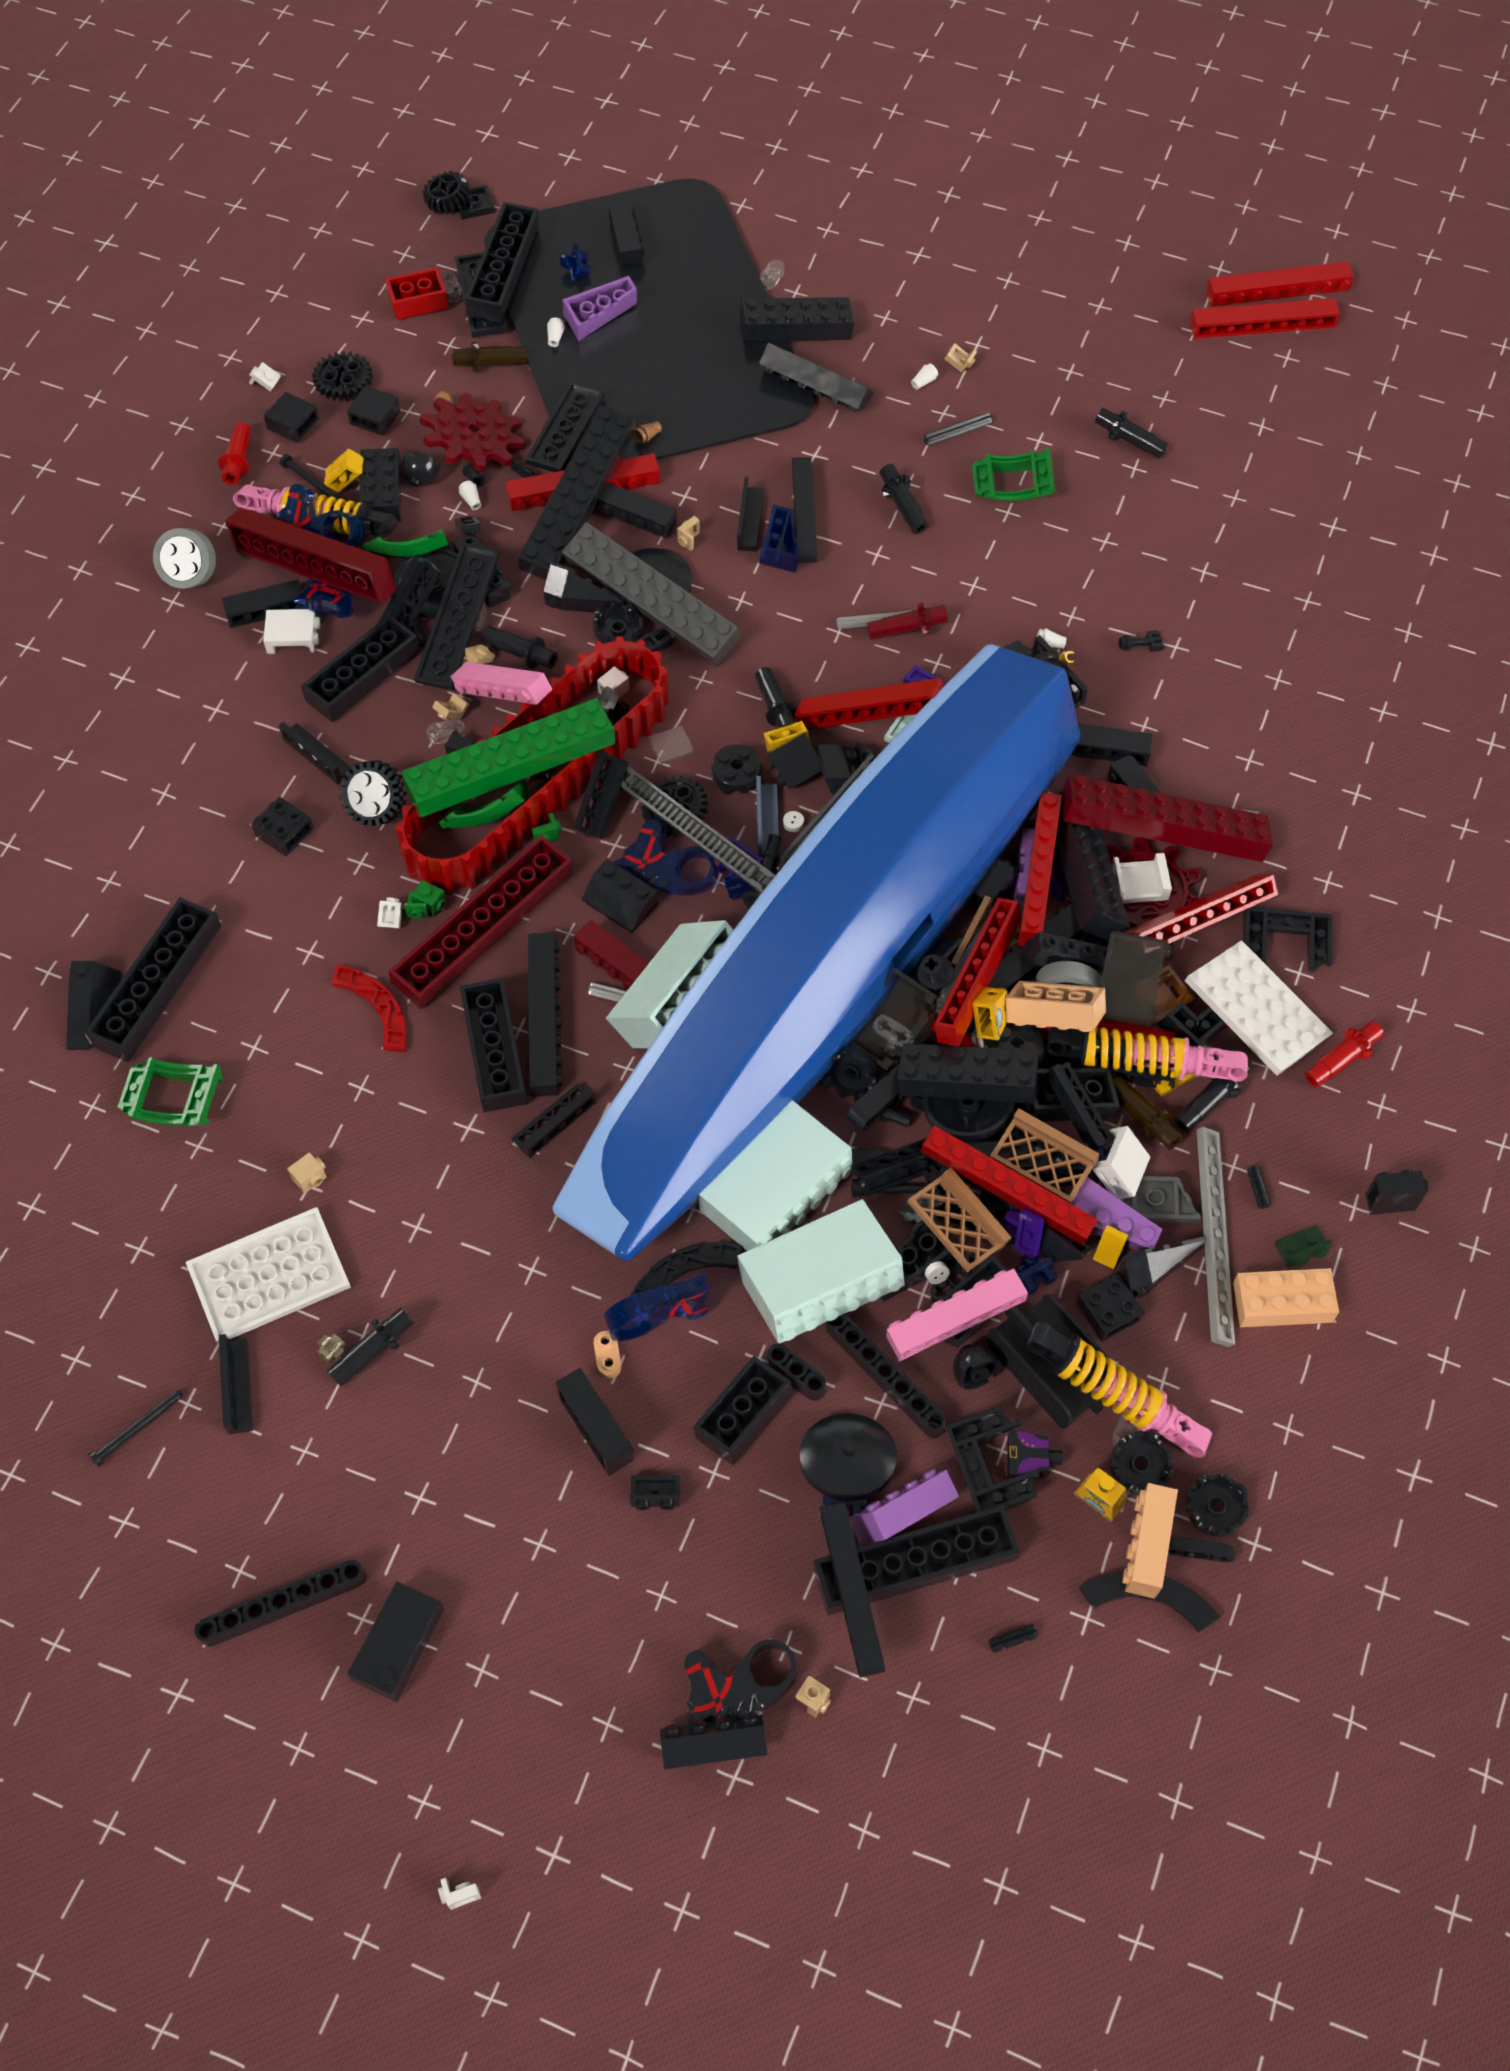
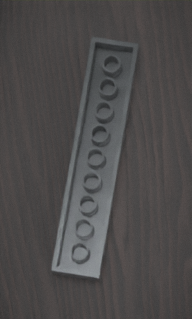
M585 522L562 551L568 563L601 586L623 597L626 603H633L637 611L661 628L666 629L671 635L717 667L742 637L738 626L587 522Z

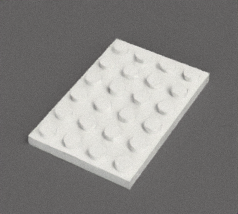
M1242 940L1185 979V982L1277 1076L1325 1042L1333 1034Z
M317 1207L186 1262L217 1344H219V1335L226 1334L230 1340L351 1288Z

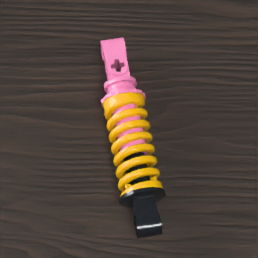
M245 485L233 496V501L239 508L267 513L274 517L277 516L278 512L279 519L283 520L285 513L286 519L284 521L288 520L291 523L294 522L295 515L293 511L297 508L298 499L288 496L289 492L311 496L313 501L310 503L307 514L311 519L307 523L312 522L316 518L321 519L311 528L328 530L333 533L338 532L343 535L347 534L361 540L366 539L368 535L385 538L398 525L394 515L373 511L370 503L357 502L356 504L352 500L346 502L341 498L338 500L335 497L327 498L326 495L318 497L316 493L308 494L307 491H300L292 487H285L281 492L278 489L270 490L268 488ZM303 500L301 503L298 523H300L307 500ZM287 509L290 510V514L286 513Z
M1052 1027L1048 1031L1047 1052L1052 1056L1079 1059L1080 1066H1095L1098 1057H1100L1102 1068H1107L1109 1060L1113 1059V1068L1115 1070L1120 1069L1121 1061H1123L1126 1071L1130 1072L1133 1066H1137V1072L1143 1073L1144 1068L1147 1067L1149 1068V1073L1154 1075L1157 1069H1161L1162 1076L1166 1077L1168 1071H1171L1170 1077L1179 1078V1080H1183L1186 1073L1194 1074L1196 1077L1206 1076L1232 1081H1242L1247 1077L1248 1057L1245 1053L1218 1048H1206L1202 1045L1192 1047L1189 1045L1188 1038L1174 1037L1168 1043L1166 1036H1160L1156 1042V1037L1153 1034H1149L1144 1040L1142 1033H1136L1134 1038H1132L1131 1032L1125 1031L1120 1039V1033L1117 1029H1113L1108 1038L1106 1028H1100L1096 1037L1098 1027L1088 1032L1075 1029L1060 1030L1057 1027Z
M1035 1323L1026 1346L1031 1352L1038 1354L1051 1363L1050 1372L1053 1375H1057L1062 1379H1067L1071 1376V1385L1078 1386L1081 1384V1391L1083 1393L1092 1391V1398L1094 1400L1102 1398V1405L1105 1407L1113 1404V1412L1116 1414L1123 1412V1418L1130 1421L1139 1431L1145 1432L1151 1428L1153 1433L1158 1436L1162 1435L1168 1441L1182 1448L1187 1454L1197 1458L1205 1456L1212 1436L1211 1431L1178 1411L1177 1407L1173 1404H1168L1166 1402L1167 1394L1164 1391H1160L1152 1385H1147L1145 1380L1137 1378L1133 1372H1126L1125 1367L1116 1365L1115 1361L1111 1358H1105L1102 1352L1095 1351L1093 1346L1084 1342L1079 1335L1072 1334L1067 1338L1047 1323Z

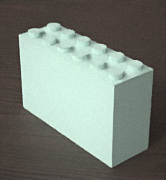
M725 920L680 924L608 1014L606 1019L632 1048L650 1047L684 996L733 932V929Z
M792 1100L699 1194L698 1204L700 1212L739 1245H742L746 1251H749L791 1232L795 1225L799 1226L802 1224L806 1214L811 1209L815 1210L821 1204L822 1198L826 1194H831L836 1189L837 1183L842 1178L846 1179L851 1174V1166H853L852 1148Z
M863 1199L737 1256L742 1283L778 1343L789 1341L803 1332L811 1331L827 1321L835 1320L844 1313L854 1311L870 1301H876L881 1296L895 1292L905 1286L902 1257Z

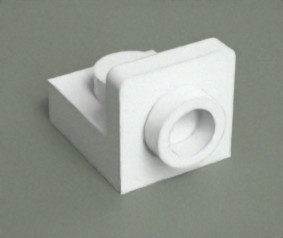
M386 898V901H380L377 926L400 929L402 909H404L405 905L399 903L397 898Z
M446 1877L440 1879L442 1887L438 1888L441 1902L442 1904L447 1903L451 1910L481 1899L476 1883L472 1885L470 1882L462 1883L455 1887L456 1891L451 1892Z

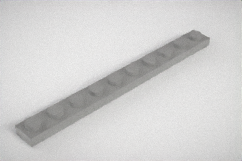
M1201 1127L1197 1129L1203 1231L1206 1240L1204 1245L1211 1342L1230 1347L1235 1345L1220 1135L1219 1132Z

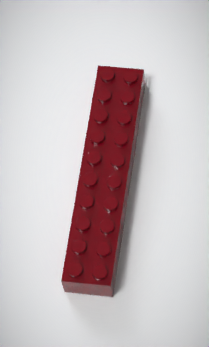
M241 507L225 520L238 553L380 604L396 591L388 561L383 556L361 550Z
M1072 774L1069 775L1061 791L1063 818L1066 822L1258 862L1265 860L1273 846L1268 816L1260 813H1252L1241 809H1233L1222 805H1214L1203 801H1195Z
M539 836L388 971L390 983L416 1006L423 1009L571 875L572 860L544 836Z

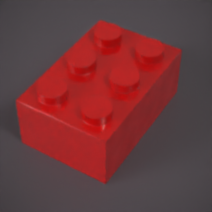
M438 267L385 278L388 297L396 320L449 308L447 293Z

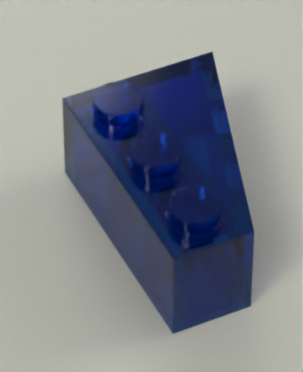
M773 504L758 563L796 573L800 555L797 550L798 543L795 537L792 509Z

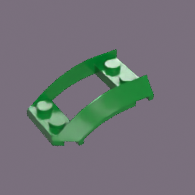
M1046 447L1045 451L1038 453L1032 451L1010 456L991 455L990 452L986 453L984 459L980 462L977 460L972 464L976 496L1001 501H1022L1057 493L1054 483L1053 461L1049 447ZM1033 470L1035 488L1012 492L995 491L993 471L1022 472Z
M441 529L430 535L405 542H388L383 537H378L364 543L363 546L365 551H371L373 554L380 553L395 557H410L426 554L441 547L444 548L449 546L444 531Z
M522 781L502 797L492 802L471 807L463 804L442 819L439 824L443 829L446 827L452 829L453 827H473L487 824L505 816L532 796L527 784Z
M149 1057L146 1063L142 1065L138 1063L130 1068L117 1107L132 1119L155 1124L198 1126L209 1123L211 1121L206 1117L217 1083H224L220 1066L218 1064H213V1067L176 1064ZM152 1076L193 1083L183 1114L160 1113L141 1109Z

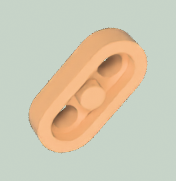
M610 1331L599 1332L594 1338L598 1372L604 1378H614L621 1371L617 1338ZM604 1339H608L610 1341L606 1345L601 1343ZM607 1361L613 1362V1365L607 1367L605 1366V1363Z

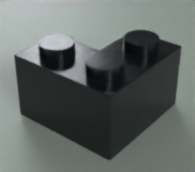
M1181 1002L1166 1015L1160 1026L1164 1030L1175 1032V1038H1188L1190 1046L1198 1047V1045L1204 1046L1223 1029L1226 1023L1210 1007L1197 1017Z

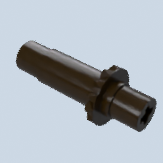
M475 341L471 342V347L466 349H452L453 366L472 367L473 372H478L480 366L527 364L526 347L511 346L479 347Z
M1121 1076L1113 1079L1119 1105L1143 1126L1142 1135L1146 1140L1155 1138L1168 1150L1175 1148L1183 1139V1135L1171 1124L1172 1113L1166 1109L1158 1111Z

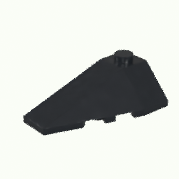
M555 562L550 564L543 591L546 605L560 610L596 612L598 607L606 610L611 603L625 605L623 597L605 587L598 588L591 583V579L586 577L584 580L575 574L576 571L572 568Z
M71 961L68 988L67 1050H90L91 1045L84 1033L120 983L121 971L95 961Z
M933 1215L935 1224L944 1226L939 1216ZM923 1220L914 1225L911 1229V1234L905 1242H901L898 1246V1253L902 1257L905 1286L895 1292L881 1296V1299L886 1301L926 1280L925 1271L930 1264L942 1261L949 1267L957 1261ZM948 1233V1239L952 1243L958 1244L953 1235Z
M1204 1237L1181 1241L1174 1248L1167 1244L1163 1245L1156 1252L1149 1248L1124 1256L1116 1275H1120L1136 1299L1142 1298L1198 1253L1206 1240Z

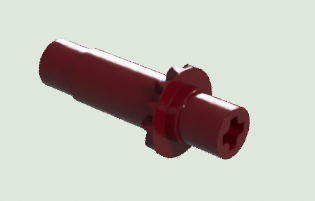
M918 603L914 611L867 622V629L870 640L882 637L887 638L921 630V633L926 635L929 634L930 627L947 623L948 617L945 605L925 608L923 603Z

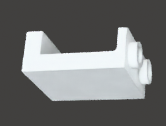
M266 610L263 642L267 654H275L276 646H309L310 652H315V645L319 644L317 629H320V618L316 617L315 610Z
M1156 853L1154 861L1119 863L1118 857L1113 858V872L1123 903L1169 900L1172 886L1164 853Z
M1128 1126L1113 1128L1109 1132L1114 1139V1143L1107 1159L1098 1161L1092 1169L1112 1195L1118 1199L1134 1197L1150 1156Z

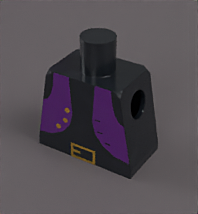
M1009 1430L1007 1436V1480L1036 1469L1039 1471V1478H1045L1049 1472V1465H1062L1063 1452L1061 1450H1049L1048 1437Z

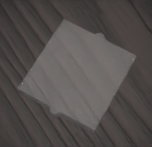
M682 726L649 736L653 746V753H656L661 764L694 754L690 737H687Z

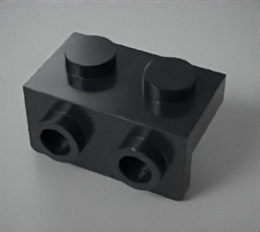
M631 1475V1507H635L637 1510H648L650 1507L672 1510L675 1507H680V1475Z

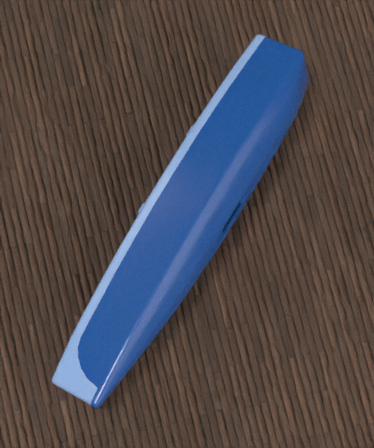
M988 644L891 740L845 791L760 894L667 1020L593 1131L553 1205L552 1210L558 1218L617 1256L620 1260H632L697 1203L699 1194L792 1100L799 1104L835 1064L836 1060L832 1061V1057L842 1047H851L901 989L908 974L940 941L965 909L985 874L997 858L1000 860L1037 809L1040 796L1043 792L1048 793L1079 743L1080 730L1068 676L1064 668L994 644Z

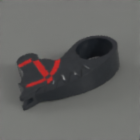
M767 1639L760 1641L749 1650L730 1677H726L718 1669L712 1668L704 1652L700 1650L690 1652L684 1662L692 1687L689 1702L686 1703L692 1713L688 1725L695 1721L713 1722L722 1717H729L731 1719L742 1718L743 1715L758 1714L774 1705L785 1695L796 1677V1661L791 1649L778 1640ZM766 1649L782 1651L791 1663L788 1677L776 1686L761 1687L755 1683L754 1677L751 1674V1665L758 1653Z

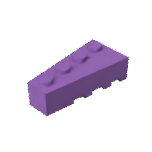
M627 276L563 299V315L578 341L636 305L637 289L631 278Z
M1030 828L1022 829L1019 843L1014 901L1019 902V908L1024 903L1034 829Z
M1087 1177L1071 1204L1098 1219L1091 1233L1102 1237L1108 1225L1128 1234L1124 1246L1136 1251L1151 1248L1154 1252L1162 1229Z
M932 1469L922 1475L923 1479L919 1481L915 1479L906 1483L904 1489L900 1491L895 1490L887 1494L883 1500L873 1502L866 1506L865 1509L850 1516V1524L860 1545L886 1540L958 1498L959 1495L947 1470L937 1472L936 1469Z

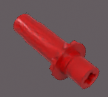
M244 422L235 424L227 452L225 454L221 453L218 460L219 468L222 471L221 478L228 485H236L239 478L247 474L249 470L248 459L245 458L250 442L251 427Z
M1370 1021L1360 1030L1348 1028L1343 1035L1345 1040L1319 1059L1315 1065L1304 1073L1309 1084L1314 1088H1318L1358 1057L1368 1059L1372 1056V1045L1384 1036L1381 1026L1375 1021Z

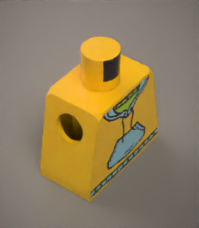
M987 987L973 1001L972 1006L977 1038L999 1040L1007 1023L1005 998L1009 992L1006 989Z
M1096 1468L1089 1473L1074 1492L1077 1497L1110 1522L1116 1518L1126 1504V1488L1100 1468Z

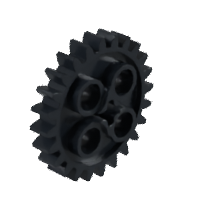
M342 351L341 355L335 352L333 357L328 354V359L322 357V363L317 362V367L313 368L314 373H312L316 391H320L321 396L326 395L327 399L332 396L333 401L338 397L341 401H343L344 397H347L348 400L351 399V396L356 398L357 393H360L364 386L372 385V367L369 361H365L364 356L360 358L358 353L353 356L351 351L348 355H345V351Z
M672 775L669 781L664 777V783L656 781L657 787L672 799H674L673 792L675 791L676 802L699 819L705 820L703 813H708L706 808L709 805L706 792H704L703 786H699L697 780L692 782L691 777L684 780L683 775L676 779ZM645 806L641 807L642 816L647 826L651 827L652 830H657L659 836L665 832L667 838H669L671 833H674L675 838L678 837L679 832Z

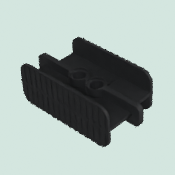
M1049 1293L1044 1294L1042 1300L1024 1314L1016 1306L1006 1310L1005 1314L1008 1319L997 1328L989 1330L987 1335L988 1346L1013 1376L1028 1390L1029 1394L1033 1396L1038 1404L1044 1408L1045 1412L1062 1429H1066L1074 1419L1088 1408L1096 1415L1099 1414L1104 1406L1100 1399L1094 1400L1092 1398V1391L1083 1393L1081 1391V1384L1078 1386L1071 1385V1376L1067 1379H1062L1057 1375H1053L1050 1372L1051 1363L1038 1354L1031 1352L1026 1344L1035 1323L1043 1322L1049 1324L1067 1338L1072 1334L1079 1335L1084 1342L1093 1346L1095 1351L1102 1352L1105 1358L1110 1357L1081 1328L1079 1323L1070 1316L1068 1311L1059 1304L1057 1299Z

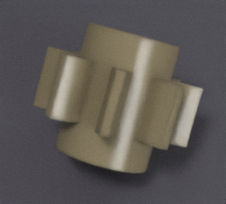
M324 1334L317 1342L320 1348L317 1353L328 1363H331L333 1360H340L341 1356L345 1354L344 1348L346 1344L336 1334H332L331 1337H327Z

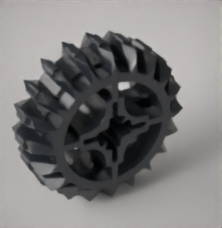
M451 170L449 173L446 171L443 174L438 173V176H432V180H427L428 184L424 185L423 197L425 204L435 214L438 212L441 215L444 212L447 214L451 211L455 212L456 209H461V205H466L465 201L469 200V184L465 177L458 172L453 173Z

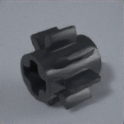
M620 699L613 710L609 709L608 719L613 723L619 721L631 710V707Z

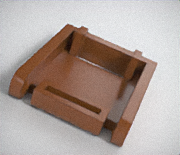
M1170 965L1129 989L1131 994L1134 992L1138 993L1134 998L1149 1018L1156 1017L1152 1021L1154 1025L1163 1021L1166 1015L1179 1003L1182 1002L1188 1006L1195 1000ZM1169 980L1180 995L1177 999L1164 983Z

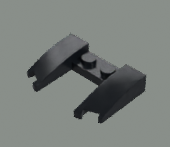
M1256 907L1244 910L1243 942L1265 965L1267 932L1307 935L1308 973L1315 972V967L1326 964L1329 967L1331 965L1332 914Z
M999 1406L946 1425L977 1513L1002 1505L1005 1511L1037 1497V1492L1032 1491L1034 1478H1039L1038 1469L993 1485L978 1446L980 1443L1021 1426L1017 1418L1011 1422L1002 1414L1005 1410L1004 1406Z

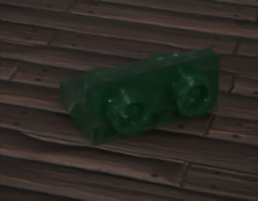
M1314 1225L1279 1239L1274 1245L1289 1268L1294 1265L1296 1267L1303 1266L1309 1259L1314 1257L1320 1259L1326 1256L1333 1242L1331 1239L1325 1240L1318 1226Z

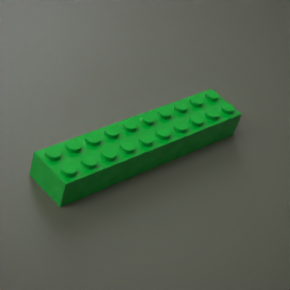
M598 698L401 771L404 785L421 818L615 744L614 728Z

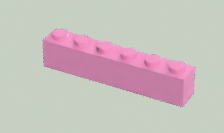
M465 662L451 676L454 687L460 693L535 705L552 690L546 676L542 672Z
M1014 1269L1010 1271L1002 1270L987 1282L986 1280H981L966 1292L965 1290H960L945 1302L944 1300H939L924 1312L919 1310L903 1322L901 1320L893 1322L887 1329L886 1337L899 1361H902L1025 1302L1028 1292Z

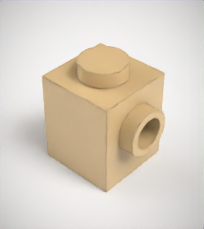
M310 1153L287 1168L291 1179L304 1194L313 1187H318L327 1178L323 1170L326 1166L319 1157L314 1158Z

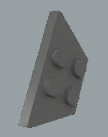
M1143 1176L1135 1196L1120 1199L1151 1222L1200 1223L1201 1216L1192 1205V1200L1188 1193L1184 1191L1179 1177Z

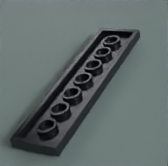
M462 542L414 677L415 683L451 691L454 690V682L451 676L462 666L465 648H468L500 557L499 550Z

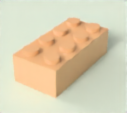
M1019 981L1005 998L1006 1022L1014 1023L1017 1026L1028 1024L1036 1025L1039 1028L1050 1026L1057 1027L1060 1030L1072 1028L1088 1032L1095 1029L1106 1013L1105 988Z
M1331 1268L1238 1273L1233 1282L1240 1327L1333 1323L1339 1313Z
M1148 1483L1146 1488L1140 1490L1139 1496L1136 1497L1134 1511H1138V1514H1136L1135 1520L1132 1521L1130 1535H1134V1538H1132L1131 1544L1128 1545L1126 1559H1130V1563L1128 1562L1127 1568L1124 1569L1122 1583L1126 1584L1125 1592L1155 1599L1162 1589L1178 1493L1177 1489Z

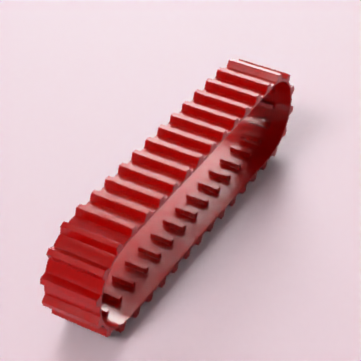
M618 636L614 642L603 644L598 641L594 643L595 649L589 654L580 653L578 655V663L575 666L566 665L562 677H552L549 680L552 690L537 705L529 703L520 704L521 712L516 716L512 714L507 715V723L502 728L493 727L490 738L566 710L592 688L599 678L615 666L626 674L644 678L655 687L649 695L613 725L615 744L600 749V751H605L611 757L624 759L623 752L627 748H637V739L642 735L649 737L652 734L651 727L655 723H663L665 720L664 706L669 705L667 669L662 668L661 653L659 651L651 652L645 647V641L641 639L634 643L624 641L622 636ZM599 750L574 759L475 847L455 858L433 859L423 856L414 849V844L419 836L453 806L420 818L414 804L411 806L404 805L402 808L403 822L396 825V833L408 876L410 878L417 877L420 881L424 880L445 890L447 895H453L455 889L466 886L470 889L476 888V881L483 875L491 877L494 874L493 866L498 862L505 864L509 861L508 853L513 849L520 851L523 848V840L527 836L533 837L532 828L539 827L542 823L549 824V813L554 814L557 810L564 812L567 809L566 802L569 799H579L581 797V789L589 783Z

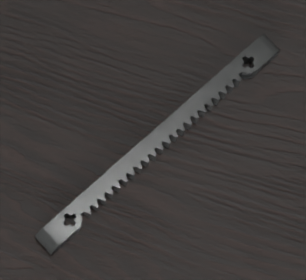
M627 767L621 785L623 791L633 796L683 836H686L695 845L752 886L757 892L761 894L776 876L631 767Z

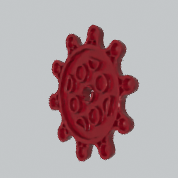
M467 392L463 393L456 403H450L444 398H437L433 403V407L439 413H424L419 419L422 426L429 427L434 431L424 437L423 443L427 447L439 446L446 450L444 461L447 464L453 465L460 459H466L472 463L476 471L482 472L486 470V462L489 460H496L504 466L511 465L513 463L512 455L507 450H522L526 447L525 439L512 433V431L521 428L520 418L517 416L506 417L499 413L501 411V404L495 399L487 404L475 402L472 395Z
M1137 837L1133 840V849L1129 852H1121L1114 845H1106L1111 865L1114 857L1119 858V863L1154 861L1156 853L1149 849V843L1143 837ZM1168 846L1161 852L1165 854L1172 886L1169 900L1123 903L1129 925L1137 927L1201 899L1191 894L1188 890L1189 885L1200 880L1201 873L1194 868L1180 869L1177 866L1176 860L1180 855L1177 847Z

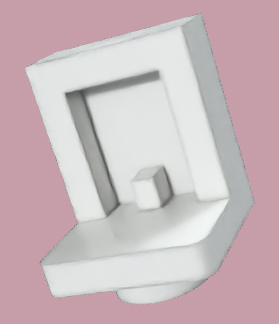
M262 362L259 367L255 366L249 374L252 377L249 384L252 385L256 381L271 392L281 375Z

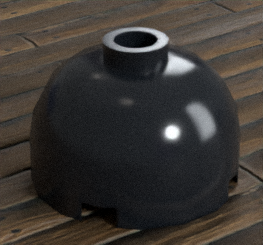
M406 451L402 460V472L409 480V483L416 487L431 484L437 478L441 464L438 463L437 466L434 463L435 459L426 454L414 451V454H409L410 451Z
M967 1344L963 1346L953 1361L954 1377L960 1387L963 1386L965 1390L976 1389L987 1384V1378L992 1374L996 1377L1002 1369V1364L997 1355L989 1347L980 1344Z

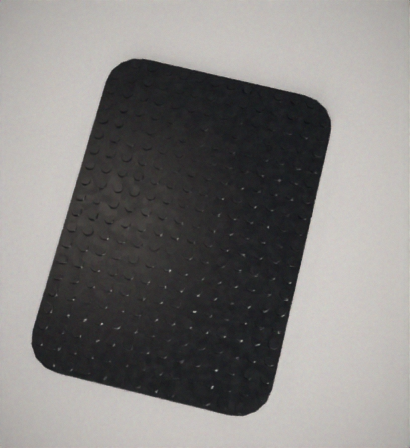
M692 178L677 179L538 211V228L507 309L522 347L527 349V361L549 417L570 381L605 390V397L600 405L635 418V429L639 425L658 421L662 427L661 432L657 433L646 444L638 443L633 435L621 460L653 453L656 460L796 426L810 414L814 404L810 387L807 386L806 389H803L796 385L797 381L790 379L788 382L779 378V373L774 371L773 374H770L763 370L764 366L759 364L768 343L795 354L789 341H744L739 317L741 299L769 297L722 195L713 185ZM629 200L630 206L634 207L635 210L634 220L637 219L639 230L637 232L641 233L642 243L640 244L644 245L645 255H642V263L621 266L609 219L608 203ZM494 225L488 230L484 238L485 247L487 245ZM629 276L637 289V304L578 341L563 315V299ZM551 318H559L565 325L557 347L548 345L547 323Z

